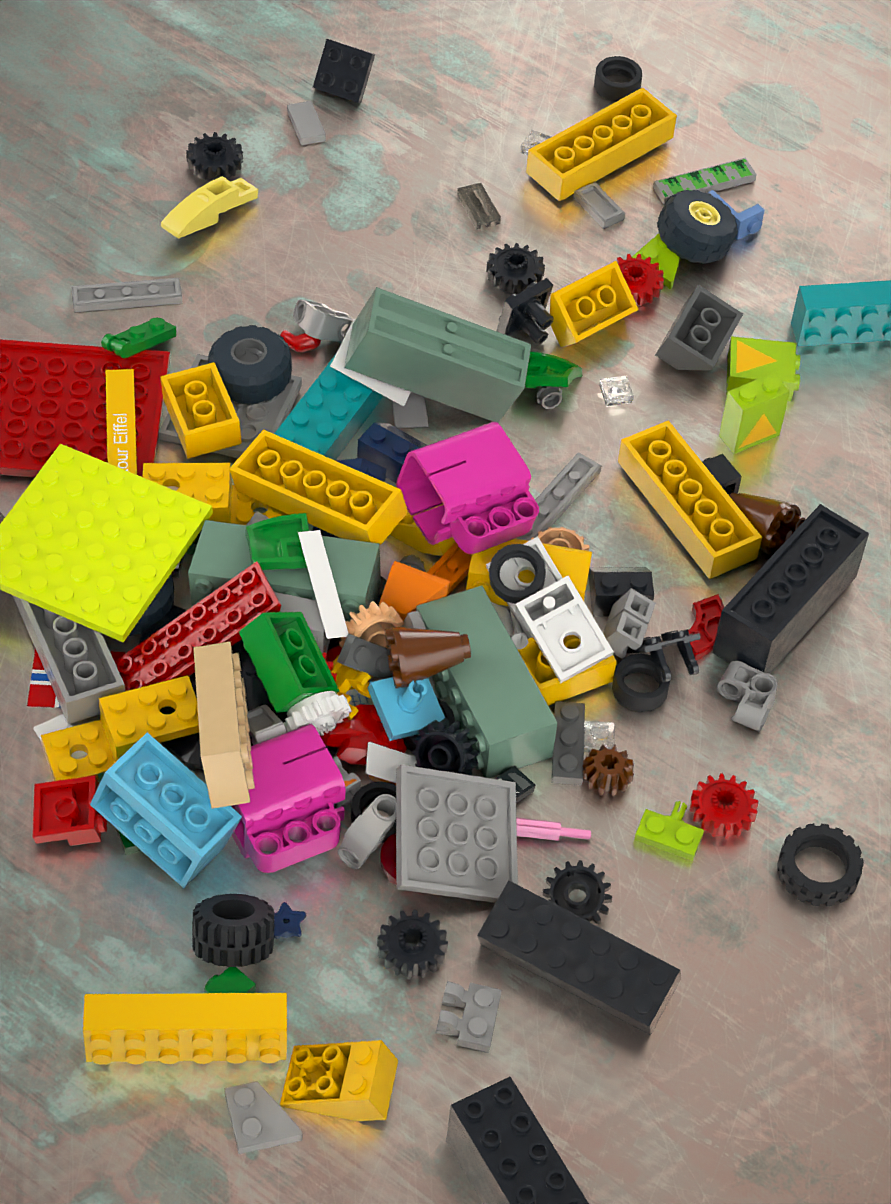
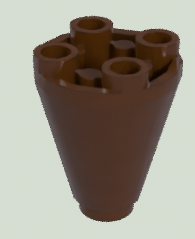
M731 493L729 495L762 536L760 549L770 556L806 520L801 516L800 508L787 501L745 493Z
M405 627L385 629L387 647L390 648L388 664L390 673L393 674L395 689L408 687L412 681L415 683L416 680H424L464 662V659L471 658L467 634L460 635L459 632Z

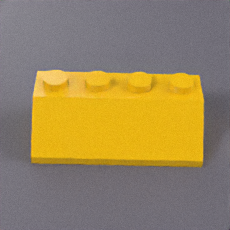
M515 538L479 553L472 554L466 590L483 586L492 603L508 606L507 602L498 597L493 591L486 564L491 562L498 550L505 546L524 544L528 541ZM542 543L562 578L569 576L584 601L592 552ZM523 570L518 575L519 580L523 583H531L535 577L534 573L530 570Z

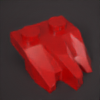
M356 705L355 707L358 709V712L351 720L343 718V722L337 723L332 731H328L327 734L324 731V735L320 736L325 746L338 747L340 749L336 754L339 759L355 765H366L368 742L405 753L407 750L402 738L389 741L375 705Z

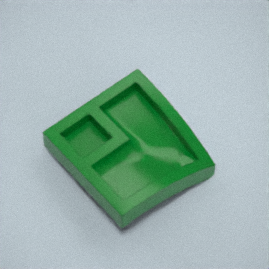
M530 352L525 387H569L575 378L583 376L582 368L554 355Z
M307 514L284 515L246 526L245 534L251 564L257 561L262 570L307 568L298 532L309 531Z

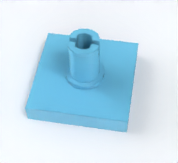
M393 677L370 682L367 687L389 741L419 734L418 731L432 721L437 720L440 722L445 718L428 678L416 680L415 683L412 681L408 687L395 689Z

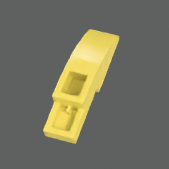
M223 176L200 187L181 201L163 219L161 227L178 239L218 223L219 213L257 199L258 189L242 178L230 182Z

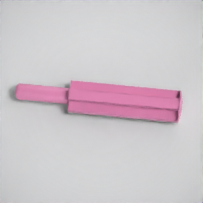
M516 817L517 836L559 841L560 836L580 839L591 838L590 830L561 827V822Z

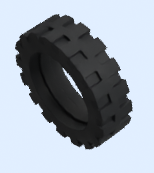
M814 823L807 824L803 829L798 827L793 831L792 836L789 834L782 845L777 863V871H780L779 879L782 884L785 883L786 890L791 895L794 893L801 902L805 903V901H808L813 906H820V904L833 906L837 901L842 903L847 900L849 894L852 895L855 892L864 866V860L860 858L862 854L859 846H855V840L850 835L846 836L843 834V830L840 828H829L828 824L822 823L820 826H815ZM809 847H821L832 851L841 859L846 873L841 879L833 882H818L809 879L799 870L795 863V856L801 850Z

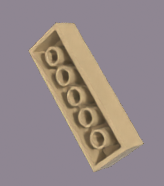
M231 642L194 647L200 751L211 808L250 803L249 789H255L252 771L253 763L247 717L248 709L245 697L246 689L244 678L241 677L239 653L232 652Z

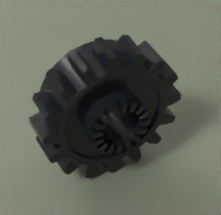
M214 132L213 136L209 137L204 133L203 139L195 137L194 143L188 144V150H186L188 168L194 170L195 176L198 175L207 181H213L222 176L228 179L236 175V170H241V163H243L242 145L236 144L235 138L228 140L227 134L218 137L217 132Z
M515 243L514 247L510 248L508 244H504L503 250L496 247L495 254L490 253L489 260L487 261L486 272H488V280H493V286L503 292L519 294L531 283L542 281L545 271L544 258L537 257V250L528 251V245L519 248V244Z
M444 718L440 722L434 720L418 731L420 736L413 740V743L417 745L416 749L412 751V755L416 757L417 763H415V766L472 776V770L479 764L473 759L480 754L479 750L472 747L477 740L476 738L469 739L467 737L470 731L469 728L463 731L459 729V721L450 725L448 718Z
M582 860L578 861L577 866H572L567 861L565 862V869L562 871L557 867L554 868L555 878H546V883L550 888L543 889V896L550 898L548 901L588 922L593 920L599 925L601 923L599 913L606 915L609 913V908L604 903L612 902V895L605 894V892L611 889V883L602 882L605 878V873L603 871L598 874L594 872L595 864L593 863L587 868L583 866ZM575 889H580L586 894V898L581 902H574L569 898V893Z
M414 909L412 916H407L402 910L400 911V919L397 920L395 917L389 916L388 925H381L380 935L377 937L379 959L385 958L384 967L386 969L392 968L396 976L402 974L407 976L408 979H411L412 976L424 978L425 973L429 971L436 972L437 963H444L445 953H447L448 941H446L447 932L446 930H440L439 920L429 921L430 913L427 912L423 917H419L417 910Z

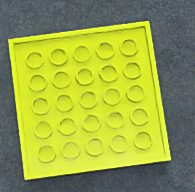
M60 444L0 524V590L124 643L202 530L205 520H209L213 514V508L202 501Z

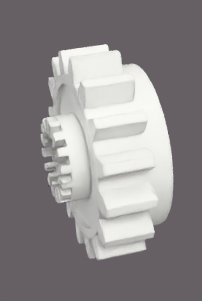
M325 691L305 698L292 706L287 712L288 718L285 719L284 725L286 731L290 732L312 724L319 735L321 734L322 736L324 731L327 734L328 731H332L336 727L337 723L343 722V718L348 717L352 710L344 695L338 696L334 691Z

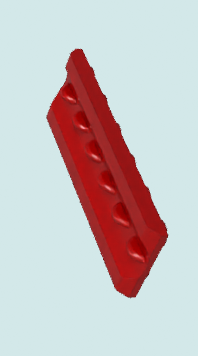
M256 561L117 659L115 664L125 684V691L187 675L190 676L195 672L194 647L231 642L232 646L242 639L239 631L262 613L280 612L281 604L260 564Z

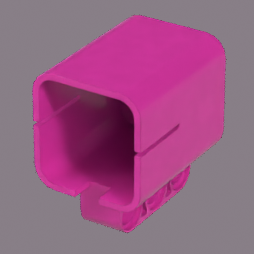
M497 422L482 425L409 452L397 479L396 486L402 490L408 512L411 516L414 515L413 520L431 545L454 538L464 552L470 554L479 553L530 532L539 513V506L529 492L530 471L503 428Z
M308 724L251 746L255 789H249L250 803L231 806L242 816L232 837L245 859L250 857L259 871L272 873L335 848L340 840L341 821H344L345 809L343 806L335 809L333 804L345 800V783L340 770L314 725ZM293 840H301L302 842H293ZM270 851V852H273V853H271V854H265V853H263V852Z

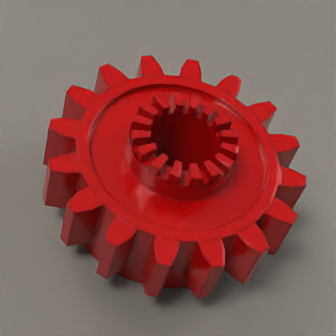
M627 254L626 260L618 257L617 263L636 305L643 306L647 303H652L653 298H659L660 290H663V270H659L658 262L651 264V257L643 260L641 259V254H638L636 258H632L630 254Z
M720 773L718 780H715L711 775L707 776L706 784L699 781L697 789L692 792L689 810L694 813L693 822H698L701 829L711 833L713 837L721 836L728 839L729 836L733 835L741 836L743 829L750 830L751 824L755 822L758 813L759 801L753 799L754 789L746 791L747 782L736 783L735 775H732L730 780H725L723 773Z

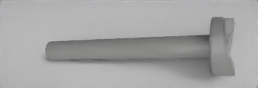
M511 611L510 616L514 632L511 639L518 650L523 649L528 644V638L526 634L521 632L520 624Z

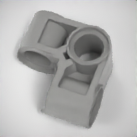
M302 299L297 301L293 312L295 323L307 335L320 340L342 342L353 321V318L345 312L331 310L326 304ZM346 324H348L347 328L344 331H341L342 328Z
M732 661L720 679L717 690L723 697L740 703L736 714L731 717L732 721L760 732L774 705L778 684L775 677L771 674L759 671L743 662Z
M388 794L379 795L344 834V840L338 849V855L346 865L353 869H359L382 842L396 820L395 797ZM378 810L386 812L389 817L380 815Z

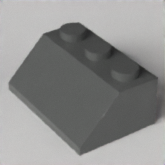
M698 285L683 305L655 356L677 370H712L742 318L743 313Z

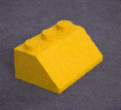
M613 261L550 295V315L554 317L551 328L560 347L577 343L639 310L617 261Z

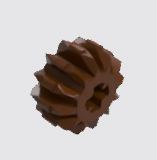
M602 744L599 750L592 748L588 757L583 761V781L589 782V790L599 789L600 796L605 792H609L614 797L617 794V790L625 792L628 784H631L633 781V759H628L627 750L618 752L616 744L611 749H607L604 744Z

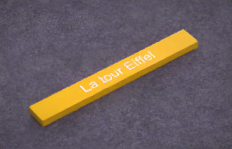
M134 369L106 370L108 463L137 475Z

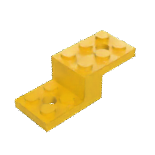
M230 463L143 464V478L165 487L176 486L178 487L177 492L211 505L213 514L209 521L247 525L255 514L253 510L256 508L267 509L266 512L261 514L268 518L289 515L238 492L235 485H232V477L229 471Z
M188 675L99 698L100 720L41 735V741L54 781L96 775L98 780V773L107 771L147 732L159 743L198 733L197 698ZM168 706L175 709V712L168 715L159 711L161 708ZM76 751L87 753V756L82 759H75L71 755Z

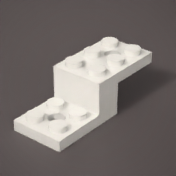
M537 536L523 545L532 547L544 560L546 578L543 589L516 604L507 602L527 638L533 637L561 684L612 656L614 651L569 576L562 578ZM519 557L511 558L501 566L500 579L509 589L523 590L529 587L531 583L521 582L518 578L519 573L523 570H530L535 575V570L526 559ZM489 562V563L486 564V568H487L488 572H489V567H490V563H491V562ZM568 635H575L580 639L581 644L576 649H568L563 643L564 638Z

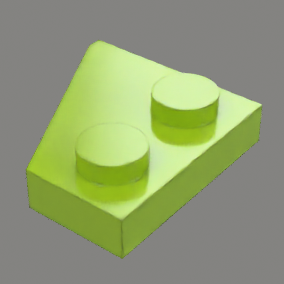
M658 233L636 252L632 258H636L638 254H641V259L643 260L651 257V264L658 262L659 270L664 272V286L671 289L674 284L680 257L667 248V245L663 243Z

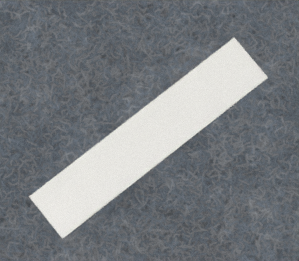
M320 530L298 532L327 639L347 637L348 630Z

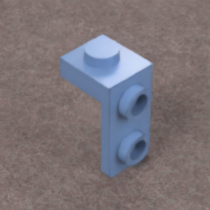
M714 190L708 192L728 206L731 213L735 216L738 230L736 240L749 234H754L761 229L765 210L759 204L737 213Z

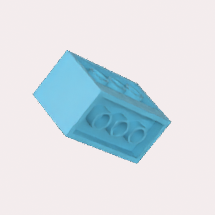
M148 732L105 772L90 803L98 813L183 888L220 853L242 818L231 806L212 809L207 785Z

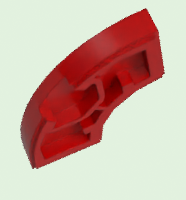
M719 594L694 602L692 605L695 622L688 631L689 634L700 633L701 638L690 642L696 661L705 657L713 650L721 612L724 609Z

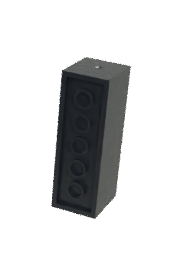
M819 504L724 607L721 612L712 653L729 664L732 661H740L752 668L770 674L857 577L869 533L822 504Z
M511 1076L451 1104L446 1142L483 1204H589Z

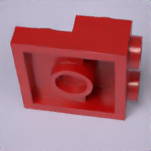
M96 775L34 784L33 839L36 844L67 840L70 846L101 842V833L107 832V820L90 805L99 786Z

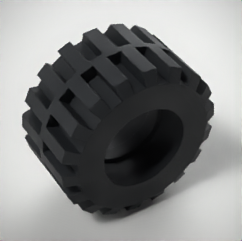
M223 894L202 900L193 909L192 949L195 955L207 963L226 967H244L260 963L261 960H266L269 954H272L274 947L275 912L273 907L268 905V902L246 894Z

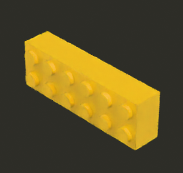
M642 87L529 149L526 173L560 202L574 194V191L596 182L671 140L674 136L677 115Z
M669 420L621 439L618 463L708 579H712L757 559L762 536Z
M264 429L229 468L238 492L289 515L306 513L309 524L342 539L378 543L381 545L408 513L401 489Z
M287 993L85 994L83 1037L86 1062L105 1065L111 1062L142 1064L145 1061H160L164 1064H174L178 1061H194L199 1064H207L212 1061H228L238 1064L245 1061L275 1063L279 1060H286Z

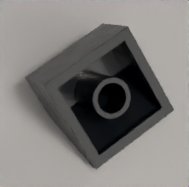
M590 567L588 577L593 617H609L613 604L631 588L648 599L654 600L652 572L647 567Z

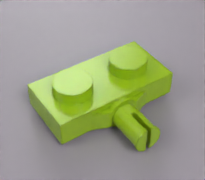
M676 801L670 816L645 809L634 840L693 861L704 830L682 821L688 806L682 803L680 808L681 801Z

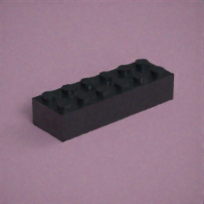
M508 880L477 935L481 946L650 1036L681 980L680 969Z

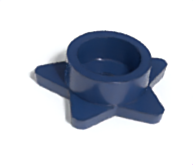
M283 902L279 911L274 914V938L301 937L302 932L299 924L306 918V913L304 911H293L286 902Z

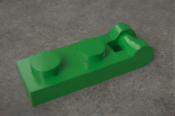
M151 318L149 321L130 327L128 330L117 335L107 333L102 338L101 346L110 352L115 351V354L121 358H128L176 337V326L162 318Z

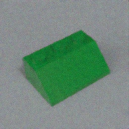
M302 612L262 613L239 631L244 642V648L249 653L256 668V673L261 679L268 693L269 701L276 712H288L298 702L321 692L334 691L336 694L340 692Z

